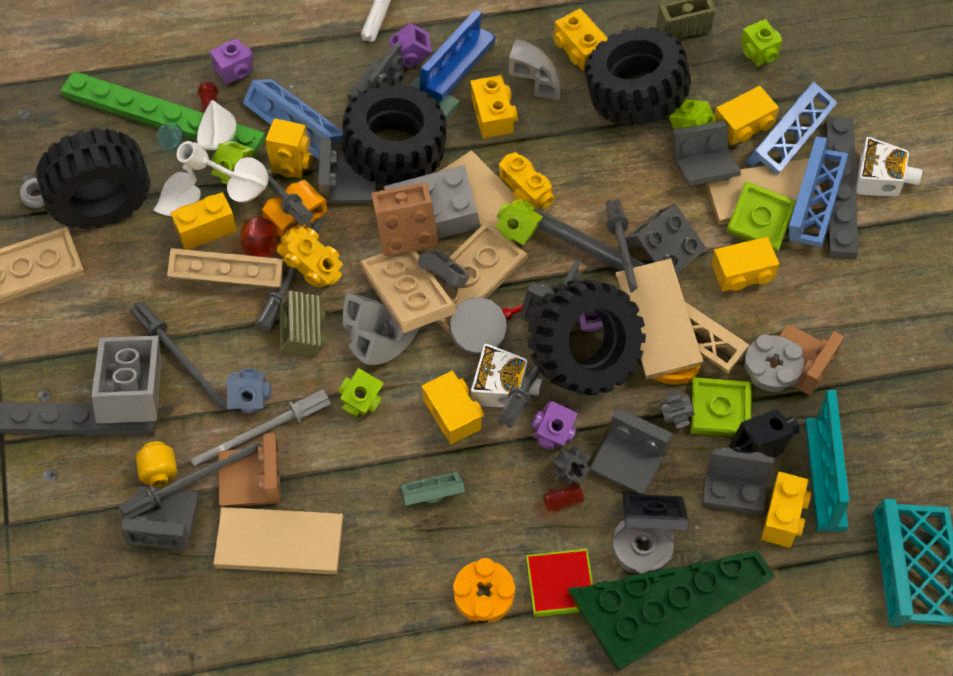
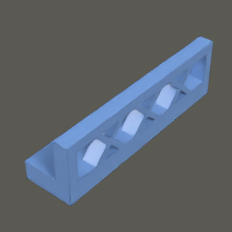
M272 79L252 80L243 104L270 124H272L275 118L306 125L307 137H310L309 153H312L318 160L320 139H331V144L342 142L341 129Z
M813 81L745 162L753 168L761 161L778 175L838 102ZM815 96L827 105L824 110L814 109L813 98ZM799 115H809L811 126L800 127ZM784 133H795L796 144H786ZM770 150H780L782 161L779 164L767 155Z
M818 136L815 138L789 224V241L818 247L823 246L848 160V153L827 150V138ZM825 159L840 161L838 167L828 171L824 166ZM828 179L833 188L822 193L817 184ZM822 202L826 207V211L815 215L810 209L811 206ZM813 224L820 230L818 237L803 234L804 229Z

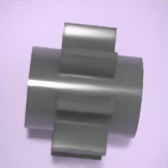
M679 390L666 393L667 401L660 403L666 424L674 422L676 429L690 425L688 417L694 416L695 413L689 395L680 396Z
M573 445L571 450L561 448V453L552 460L559 467L554 471V474L559 479L564 477V481L568 485H571L572 481L579 480L584 482L583 478L587 472L592 470L585 463L590 457L585 452L580 453V449Z

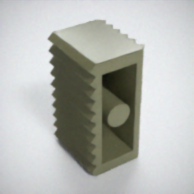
M679 0L658 5L656 25L660 32L664 30L672 34V37L682 39L683 37H692V35L712 31L716 12L712 0Z
M293 290L289 291L279 304L280 352L314 358L324 348L326 343V334L322 332L325 309L321 308V297L294 292Z

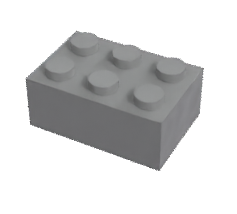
M465 165L384 186L385 190L427 182L438 239L481 227Z
M159 336L99 338L91 396L96 424L157 421L162 369Z

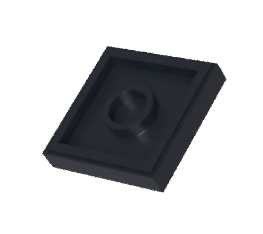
M623 495L622 507L625 528L688 530L689 520L682 496Z

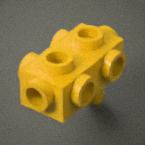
M515 151L513 154H507L499 163L500 179L513 191L515 199L518 201L525 200L539 210L548 208L554 202L555 196L552 194V184L547 177L534 170L532 163L527 158Z
M300 227L295 230L291 228L282 237V243L277 246V252L283 256L285 263L300 271L304 275L305 280L312 286L321 288L328 284L331 286L335 284L342 275L339 269L343 265L338 259L340 255L337 250L330 246L324 247L318 241L319 235L311 228L306 227L304 229Z

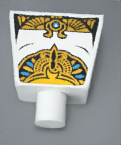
M867 137L861 152L856 181V194L899 196L904 182L919 185L922 169L907 166L909 152L906 149Z
M484 343L471 389L472 402L477 401L480 406L504 407L509 399L508 394L510 390L521 388L527 377L528 360ZM535 379L528 394L539 396L542 379Z

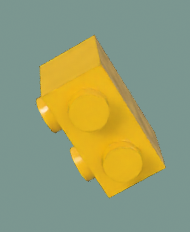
M581 8L555 21L553 39L559 48H563L574 65H578L585 72V65L593 49L596 50V46L602 40L605 42L607 37Z
M502 75L471 80V100L482 139L514 133V122L518 121L515 105H510L512 99L509 85H504Z
M758 86L716 107L714 116L716 122L724 120L728 125V143L733 146L739 142L749 140L754 134L762 130L767 131L772 128L776 123L779 107L763 88Z
M274 118L265 140L271 172L285 177L302 179L305 170L310 169L313 154L309 153L310 137H307L306 125Z
M223 192L207 196L203 200L190 205H183L177 210L170 212L175 231L184 250L193 249L237 232L233 212Z
M768 236L714 249L711 262L722 292L729 290L738 291L746 286L757 283L767 284L776 278L780 265Z
M453 370L421 386L422 400L450 445L482 429V417H484L482 408L477 401L472 402L468 396L469 389L462 378L458 379Z
M778 471L762 531V541L791 548L795 536L801 537L805 524V519L800 518L802 508L807 510L811 497V492L806 491L809 479Z

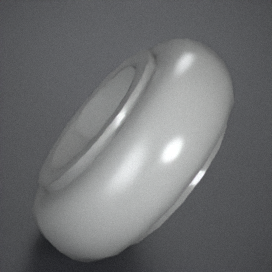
M37 178L30 179L22 185L19 195L20 199L27 207L42 208L45 206L42 195L30 196L33 191L40 190Z

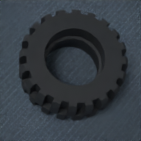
M636 27L635 30H629L628 28L621 30V33L617 35L614 33L608 36L605 42L602 40L596 46V50L593 49L585 65V76L595 110L602 117L616 124L621 122L625 126H633V124L644 126L648 125L647 123L651 121L659 122L663 119L662 117L672 115L676 111V107L680 108L690 92L691 77L685 48L676 37H672V34L664 30L660 32L658 28L650 27V29H645L644 27ZM651 73L638 79H627L633 75Z
M387 83L379 84L378 88L370 87L364 90V94L359 93L345 109V115H343L342 150L345 153L347 163L350 166L352 165V169L357 174H363L366 180L373 182V180L378 181V184L383 186L431 174V172H434L439 167L445 150L447 123L440 105L434 99L430 100L431 96L426 92H419L416 87L410 85L409 87H403L399 83H394V86H387ZM384 129H400L412 134L414 137L403 141H390L380 138L374 133Z
M91 128V131L84 132V130H80L70 137L66 135L61 138L59 143L54 142L49 146L48 152H44L36 168V178L46 211L59 223H64L72 228L79 226L81 229H89V227L94 226L101 228L105 224H115L123 217L126 219L132 215L133 210H138L142 206L143 201L146 200L151 187L150 176L141 149L137 142L122 132L117 133L114 129L106 128L103 131L100 128Z
M575 279L569 280L567 285L559 284L553 288L554 294L546 293L541 298L543 305L535 307L532 315L536 316L534 323L529 322L528 331L532 332V339L527 341L528 349L535 352L531 355L534 365L540 366L539 372L544 378L550 379L551 383L579 394L597 395L599 391L602 393L612 391L614 389L613 384L621 386L627 381L625 376L628 373H634L637 368L634 364L637 358H642L644 352L640 348L641 343H645L646 334L641 332V328L645 324L643 317L637 315L639 307L635 302L629 301L630 296L626 292L618 290L616 286L587 279L583 281ZM595 310L603 323V341L599 350L591 359L578 364L570 352V332L575 321L582 314Z

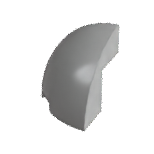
M516 39L509 57V75L535 79L534 96L560 100V80L552 61L535 45Z
M346 293L343 306V327L348 329L352 340L349 344L350 349L363 363L379 365L394 359L408 347L419 331V328L402 333L382 302Z

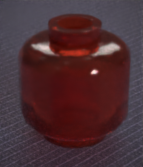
M260 216L246 220L240 230L242 250L249 256L267 257L272 254L277 246V229L275 224L271 220Z

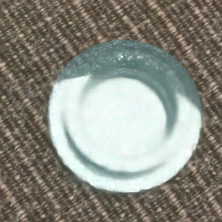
M175 123L162 125L157 133L158 142L165 149H176L182 140L181 127Z

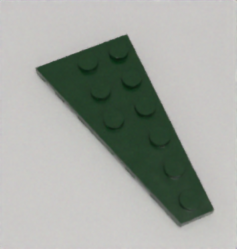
M755 550L722 557L719 560L704 563L701 561L691 563L689 566L671 567L631 575L624 579L597 582L595 585L580 588L579 586L568 588L567 593L613 666L619 672L773 580L775 575L759 551Z

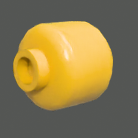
M153 441L146 443L138 451L135 459L138 477L141 482L146 485H152L155 488H162L167 486L176 477L178 470L175 453L171 447L163 442Z

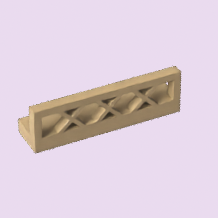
M171 248L167 276L176 279L281 289L283 272L287 273L288 265L283 259Z
M685 302L694 333L709 342L698 344L701 355L729 374L737 362L742 363L744 361L749 344ZM716 348L732 357L728 363L717 357Z

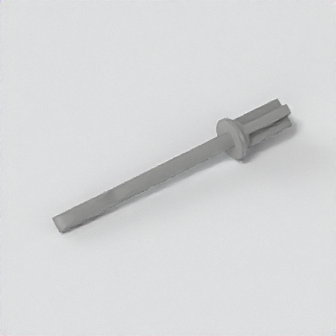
M322 389L295 403L289 402L291 410L190 459L193 467L218 456L220 451L230 450L295 417L298 423H301V419L331 405L327 394Z

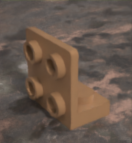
M427 182L371 193L384 256L422 250L439 245Z
M788 324L780 337L798 344L802 349L804 359L801 377L793 387L812 396L836 358L844 336L834 331L829 340L823 338L820 341ZM776 359L767 360L770 362L771 368L781 365Z
M275 433L263 434V445L258 446L257 451L241 460L227 463L226 466L219 470V504L221 508L281 503L279 447ZM241 449L220 451L219 460L227 459L230 455Z

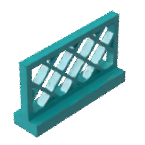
M827 390L817 418H806L804 422L816 532H846L848 529L846 508L849 504V493L836 390Z
M883 499L873 510L888 625L901 627L904 623L953 625V616H948L938 607L945 598L953 605V594L951 593L953 591V527L949 507L897 504L896 499ZM899 514H908L916 522V525L909 530L900 522ZM929 515L941 516L943 528L939 532L925 520ZM919 525L933 537L927 545L913 534ZM906 539L921 551L915 559L904 550L903 543ZM935 541L939 542L946 549L947 557L944 560L930 549ZM923 554L938 566L932 574L917 562ZM911 567L925 579L919 588L908 579V571ZM940 569L951 578L952 585L948 590L934 578ZM928 583L942 595L936 603L921 591ZM915 597L930 609L925 615L913 613L912 600Z

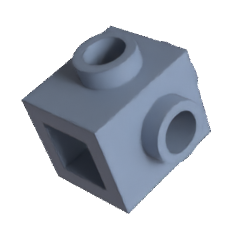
M254 368L241 369L240 372H230L226 380L227 409H241L245 413H253L263 409L266 399H271V382H266V372H258Z

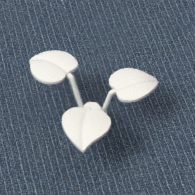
M210 101L202 117L197 134L198 144L186 141L178 147L177 158L184 163L183 169L188 174L185 172L175 173L166 181L159 201L154 208V211L157 213L171 216V211L177 210L183 205L198 202L201 192L194 185L197 178L192 169H204L207 165L231 177L227 184V192L233 200L240 203L253 200L268 184V172L265 166L254 158L246 157L240 159L236 163L234 172L209 160L205 150L216 151L219 143L230 142L237 127L236 119L232 113L215 101Z

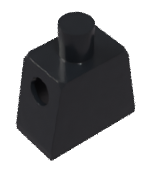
M773 410L741 422L728 448L747 454L759 452L767 457L775 458L784 452L792 436L799 433L800 426L794 417L785 419L780 411Z

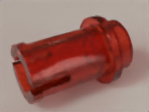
M212 82L200 84L197 95L201 98L202 113H205L211 100L218 103V88Z
M575 484L574 486L557 491L549 489L548 493L543 495L546 509L556 513L559 512L560 508L584 502V495L580 485Z

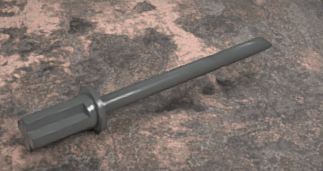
M268 173V185L283 200L281 203L282 211L285 214L291 215L301 227L304 224L309 227L312 224L310 220L314 216L302 204L301 197L297 194L288 195Z
M609 199L606 202L607 229L609 232L616 234L629 291L632 293L638 287L624 234L629 226V222L623 214L621 202L618 199L615 201Z
M316 219L311 227L317 234L324 219ZM289 268L282 281L281 289L278 288L276 293L269 292L266 295L267 303L255 323L256 328L262 329L263 332H269L280 312L279 304L298 271L296 268Z
M136 302L135 307L131 308L130 312L148 332L147 336H159L161 342L194 380L202 386L220 409L225 410L226 403L223 398L204 380L202 374L165 333L168 327L167 323L160 321L145 302Z
M534 365L521 388L510 390L508 394L509 399L499 415L498 422L501 425L506 424L508 428L513 427L523 408L529 406L531 397L528 391L540 373V366Z
M261 444L249 445L233 453L227 459L214 462L156 491L150 485L149 490L119 504L120 512L124 518L132 519L156 506L161 508L162 503L160 499L222 469L227 463H233L251 455L258 450V446H261Z

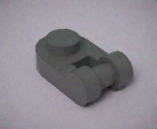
M439 250L427 252L419 256V266L424 270L432 269L442 277L443 283L450 288H462L470 278L469 273Z

